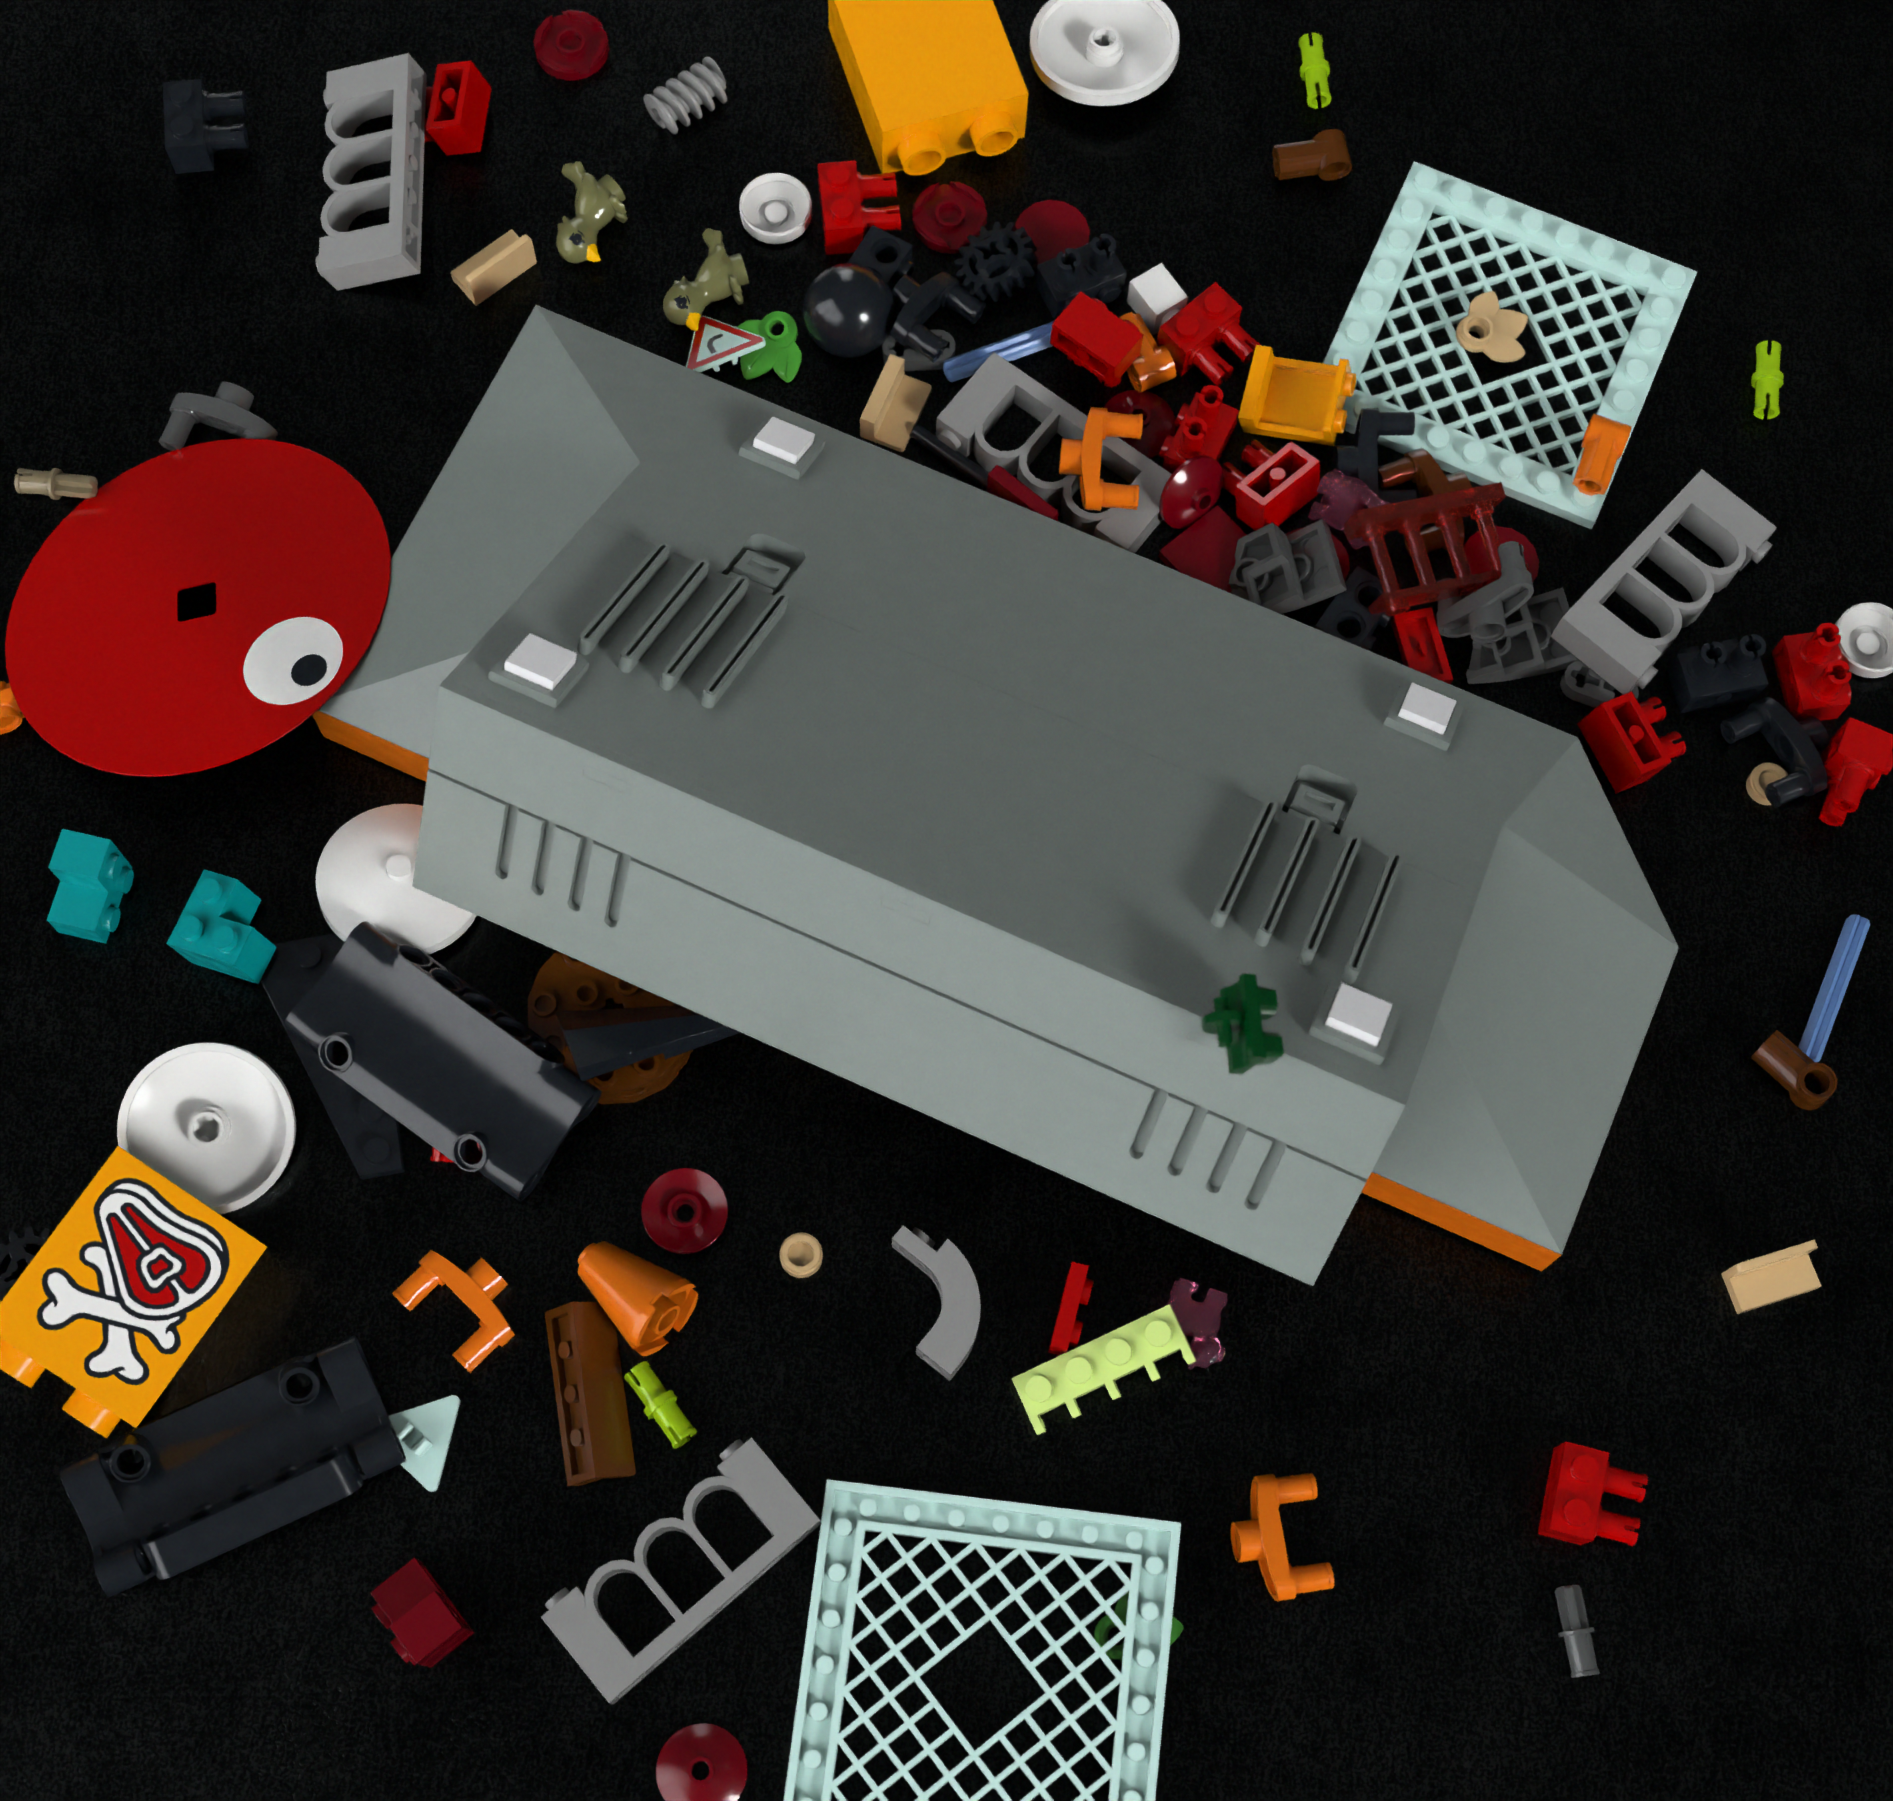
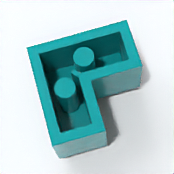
M62 829L48 867L60 880L47 921L58 933L106 944L110 932H114L118 927L121 915L119 905L123 894H127L131 889L134 878L132 866L110 839Z
M205 869L166 943L193 964L259 984L277 948L255 928L249 926L261 899L238 879Z

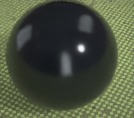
M843 263L825 269L812 281L804 297L803 319L809 335L821 349L834 356L856 358L875 351L888 338L895 321V301L890 287L877 272L864 265Z

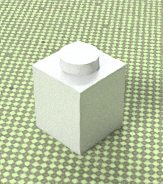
M1162 263L1134 278L1129 283L1127 302L1136 314L1140 313L1152 335L1159 332L1160 326L1187 305L1188 296Z

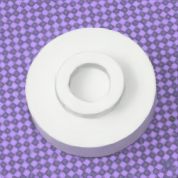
M768 173L761 175L747 184L740 197L741 222L746 231L759 241L769 244H783L793 241L806 231L811 222L812 201L810 193L801 181L788 174Z
M1873 602L1856 604L1847 609L1835 625L1840 630L1837 635H1841V641L1838 644L1841 651V660L1849 665L1850 669L1848 671L1866 678H1879L1893 672V609Z

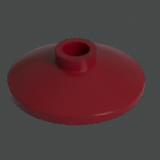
M1129 390L1112 397L1103 407L1108 408V412L1143 414L1145 421L1143 422L1141 439L1119 438L1150 460L1159 456L1167 435L1175 436V415L1171 407L1156 394L1148 391L1139 393L1137 390Z
M1196 456L1185 461L1172 473L1163 488L1159 503L1160 515L1166 524L1176 529L1188 528L1214 507L1221 494L1224 481L1223 470L1219 462L1210 456Z
M692 1168L674 1169L658 1177L646 1191L641 1209L642 1221L647 1234L661 1248L678 1254L695 1253L710 1246L721 1235L728 1217L727 1199L719 1183L707 1173ZM684 1207H689L694 1211L693 1217L688 1221H682L678 1218V1212Z
M700 1723L684 1727L668 1739L659 1754L656 1766L658 1788L665 1801H737L743 1792L747 1780V1760L744 1750L731 1733L719 1726ZM699 1761L706 1762L710 1769L709 1775L704 1780H697L692 1774L693 1766Z

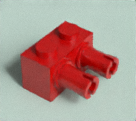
M471 60L437 64L434 85L426 87L425 111L429 110L428 118H425L424 142H436L447 156L481 152L491 86Z
M856 160L818 164V190L826 255L854 253L872 225L882 230H901L899 205L878 208H865V205H861L863 199L897 197L895 172L861 175L860 172H857Z
M1216 282L1160 326L1157 337L1158 346L1162 345L1167 348L1173 358L1176 371L1181 376L1196 365L1217 387L1223 384L1221 378L1224 381L1230 378L1234 372V367L1229 365L1215 352V348L1224 343L1244 364H1247L1251 358L1253 359L1256 345H1261L1239 325L1242 307Z
M1080 291L1052 323L1050 344L1066 354L1070 361L1074 360V364L1083 366L1096 375L1101 383L1104 381L1105 386L1115 387L1121 382L1124 372L1140 355L1144 335L1131 321L1122 320L1110 312L1101 300L1090 298Z
M1206 385L1201 390V394L1196 392L1190 405L1185 403L1182 405L1175 421V425L1179 428L1174 437L1167 435L1159 453V457L1164 458L1162 468L1172 474L1181 464L1196 456H1210L1219 462L1235 430L1240 411L1222 403L1223 392L1219 387Z
M1253 440L1251 446L1248 444L1241 454V460L1256 469L1248 476L1236 469L1230 462L1223 464L1224 481L1222 488L1236 498V517L1255 531L1270 523H1274L1278 527L1320 493V461L1292 441L1274 454L1259 441Z
M1823 623L1817 627L1815 632L1783 636L1771 652L1786 709L1797 721H1801L1809 716H1814L1820 721L1837 719L1850 705L1852 694L1849 681L1852 674L1848 672L1850 669L1849 665L1841 660V651L1838 646L1841 641V635H1837L1840 630L1835 624Z
M1631 691L1601 703L1577 723L1616 793L1646 782L1671 763V758L1679 757L1686 751L1684 741L1673 744L1674 741L1682 737L1678 732L1672 731L1658 738L1651 726L1652 723L1660 722L1666 717L1664 706L1653 709L1654 706L1662 703L1658 697L1653 696L1646 701L1638 703Z
M1850 717L1829 740L1828 747L1822 750L1820 755L1827 772L1828 781L1826 788H1829L1819 816L1822 822L1831 826H1841L1845 821L1847 812L1852 813L1858 809L1863 793L1868 788L1873 790L1882 774L1886 776L1889 774L1893 767V734Z
M1564 1442L1554 1447L1538 1534L1577 1545L1594 1541L1596 1536L1634 1546L1639 1533L1633 1531L1640 1529V1518L1602 1510L1600 1502L1604 1492L1642 1502L1646 1489L1641 1487L1642 1485H1647L1648 1476L1643 1473L1639 1474L1610 1466L1608 1461L1609 1452L1570 1442Z

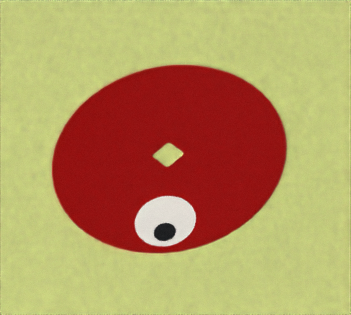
M248 438L216 440L181 448V450H173L131 468L100 487L95 497L86 498L62 520L36 553L19 584L12 603L5 640L6 669L10 687L18 707L36 732L60 753L89 767L120 775L159 777L199 772L230 763L264 748L298 727L318 711L341 688L368 650L380 625L391 581L390 546L383 519L372 498L347 470L321 454L286 442ZM216 583V612L208 616L182 622L178 621L179 591Z

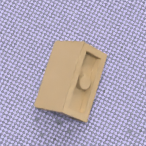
M512 229L451 271L453 281L477 306L537 263L532 239L527 234L519 237Z
M890 354L860 417V437L903 452L910 440V434L916 426L932 392V386L904 375L905 359Z
M1811 1240L1738 1263L1721 1273L1736 1313L1740 1314L1821 1287L1808 1255L1818 1248L1816 1241Z

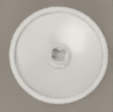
M1049 0L1040 9L1031 27V61L1039 78L1051 90L1064 98L1092 106L1122 105L1149 95L1169 78L1178 60L1179 28L1173 13L1162 0Z
M392 804L370 809L346 822L334 833L324 847L316 870L317 897L326 922L344 942L356 926L364 921H368L397 942L398 945H411L429 955L457 940L467 931L477 915L412 887L423 806Z
M199 1042L180 1046L150 1062L139 1072L127 1089L121 1103L117 1122L119 1147L218 1214L235 1211L252 1203L274 1185L289 1162L296 1136V1117L292 1099L278 1074L255 1054L234 1045L218 1042Z

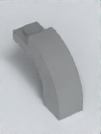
M903 1225L892 1238V1247L931 1278L941 1298L940 1315L934 1326L916 1347V1355L950 1381L967 1359L976 1339L981 1311L977 1280L965 1256L949 1239L936 1252L932 1248L935 1243L928 1235L918 1228H914L911 1232Z

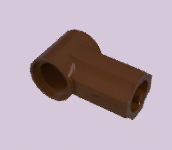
M1338 129L1324 130L1316 134L1312 140L1274 145L1273 169L1275 177H1278L1279 180L1319 174L1322 180L1332 181L1346 176L1352 169L1344 133Z
M1778 1030L1751 1056V1059L1789 1091L1790 1099L1801 1109L1814 1110L1819 1108L1837 1088L1836 1074L1829 1066L1823 1063H1815ZM1810 1079L1817 1082L1821 1088V1094L1809 1091L1805 1086L1804 1080Z

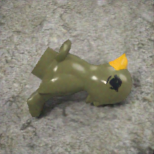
M580 161L563 165L561 173L575 184L577 190L574 204L576 217L570 220L563 216V223L557 224L556 247L560 256L567 262L576 264L587 260L599 262L601 258L597 249L598 231L607 225L613 217L622 223L627 221L625 205L622 203L626 199L625 194L611 176L606 174L596 181L592 174L585 171Z
M705 229L702 234L709 251L708 257L699 268L695 280L688 282L685 276L682 277L681 281L675 280L663 300V310L670 322L676 325H685L697 332L700 316L709 303L732 295L738 305L743 304L741 286L749 283L741 254L727 255L723 244V235L719 230Z

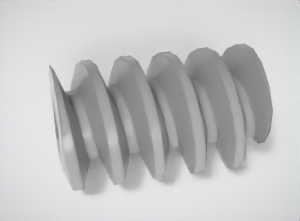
M705 56L702 64L694 63L690 67V72H680L678 80L671 78L666 82L665 87H656L653 95L645 94L643 97L644 104L654 121L675 135L678 133L675 121L679 120L685 127H688L691 124L688 116L689 112L697 119L703 117L700 105L703 104L708 111L712 112L715 109L713 97L722 104L727 102L724 91L726 89V81L717 63L712 58Z

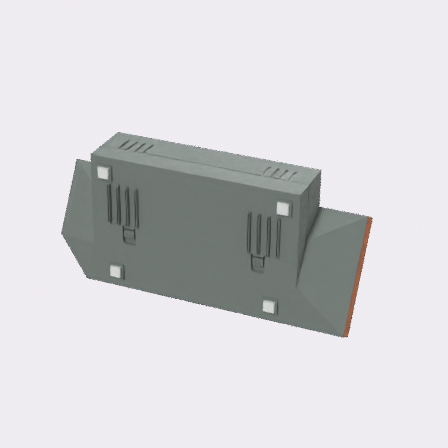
M535 305L391 558V581L387 603L380 625L368 650L341 688L312 715L323 737L426 782L412 887L1311 1286L1314 1285L1361 1192L1539 1271H1543L1559 1258L1565 1248L1679 950V946L1578 737L538 305ZM1243 973L1256 974L1258 986L1276 990L1278 1002L1276 1015L1268 1020H1262L1263 1032H1274L1282 1036L1284 1054L1272 1064L1255 1065L1243 1074H1230L1226 1048L1218 1046L1217 1034H1209L1202 1030L1201 1018L1208 1013L1214 1012L1213 999L1220 997V990L1222 988L1237 983L1239 976Z

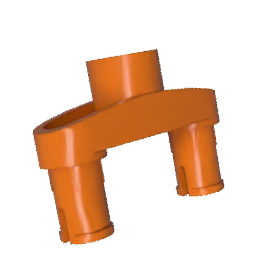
M1091 407L1084 429L1083 440L1062 438L1059 474L1079 475L1081 501L1085 510L1101 511L1102 507L1137 510L1139 485L1104 483V479H1100L1102 440H1105V437L1141 439L1143 414L1108 412V408Z
M430 1250L418 1262L421 1266L392 1294L411 1312L438 1284L441 1286L446 1284L481 1319L478 1323L481 1327L452 1354L471 1373L498 1345L503 1347L515 1335L503 1314L492 1301L508 1283L482 1257L464 1273L446 1258Z
M1313 1473L1275 1477L1274 1474L1254 1476L1250 1493L1251 1520L1237 1521L1231 1524V1544L1235 1559L1239 1563L1258 1561L1266 1587L1275 1601L1291 1600L1296 1598V1594L1334 1588V1574L1329 1562L1294 1567L1288 1563L1279 1506L1285 1503L1316 1499L1318 1495L1317 1483Z

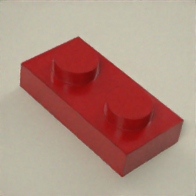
M1432 607L1394 614L1391 624L1403 665L1451 685L1453 676Z
M1076 1262L1071 1263L1048 1353L1062 1355L1067 1352L1068 1346L1077 1347L1083 1326V1322L1075 1320L1079 1304L1088 1305L1094 1280L1086 1278L1089 1267L1087 1265Z

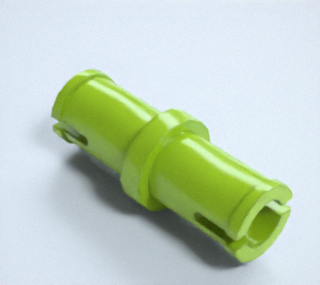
M1314 32L1312 33L1313 46L1309 44L1308 33L1301 36L1298 43L1302 57L1300 76L1306 84L1307 104L1311 108L1317 109V95H1320L1322 108L1331 102L1327 78L1330 74V66L1324 58L1322 36Z
M1768 341L1760 342L1756 346V372L1752 375V386L1755 388L1754 415L1759 419L1764 418L1766 405L1768 406L1767 419H1773L1780 413L1779 388L1784 383V376L1780 371L1781 344L1776 341H1772L1769 355L1767 354Z
M643 1361L631 1369L633 1374L630 1372L626 1373L624 1379L630 1384L645 1405L644 1413L648 1419H655L672 1443L671 1445L674 1449L681 1447L691 1440L690 1437L696 1435L697 1430L690 1424L675 1403L677 1396L672 1390L667 1391L650 1368V1364L647 1361Z

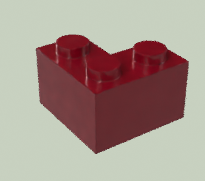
M413 1558L370 1592L377 1602L372 1607L373 1612L387 1629L391 1628L396 1635L390 1642L406 1663L410 1661L414 1666L419 1664L431 1668L474 1634L473 1630L422 1561Z

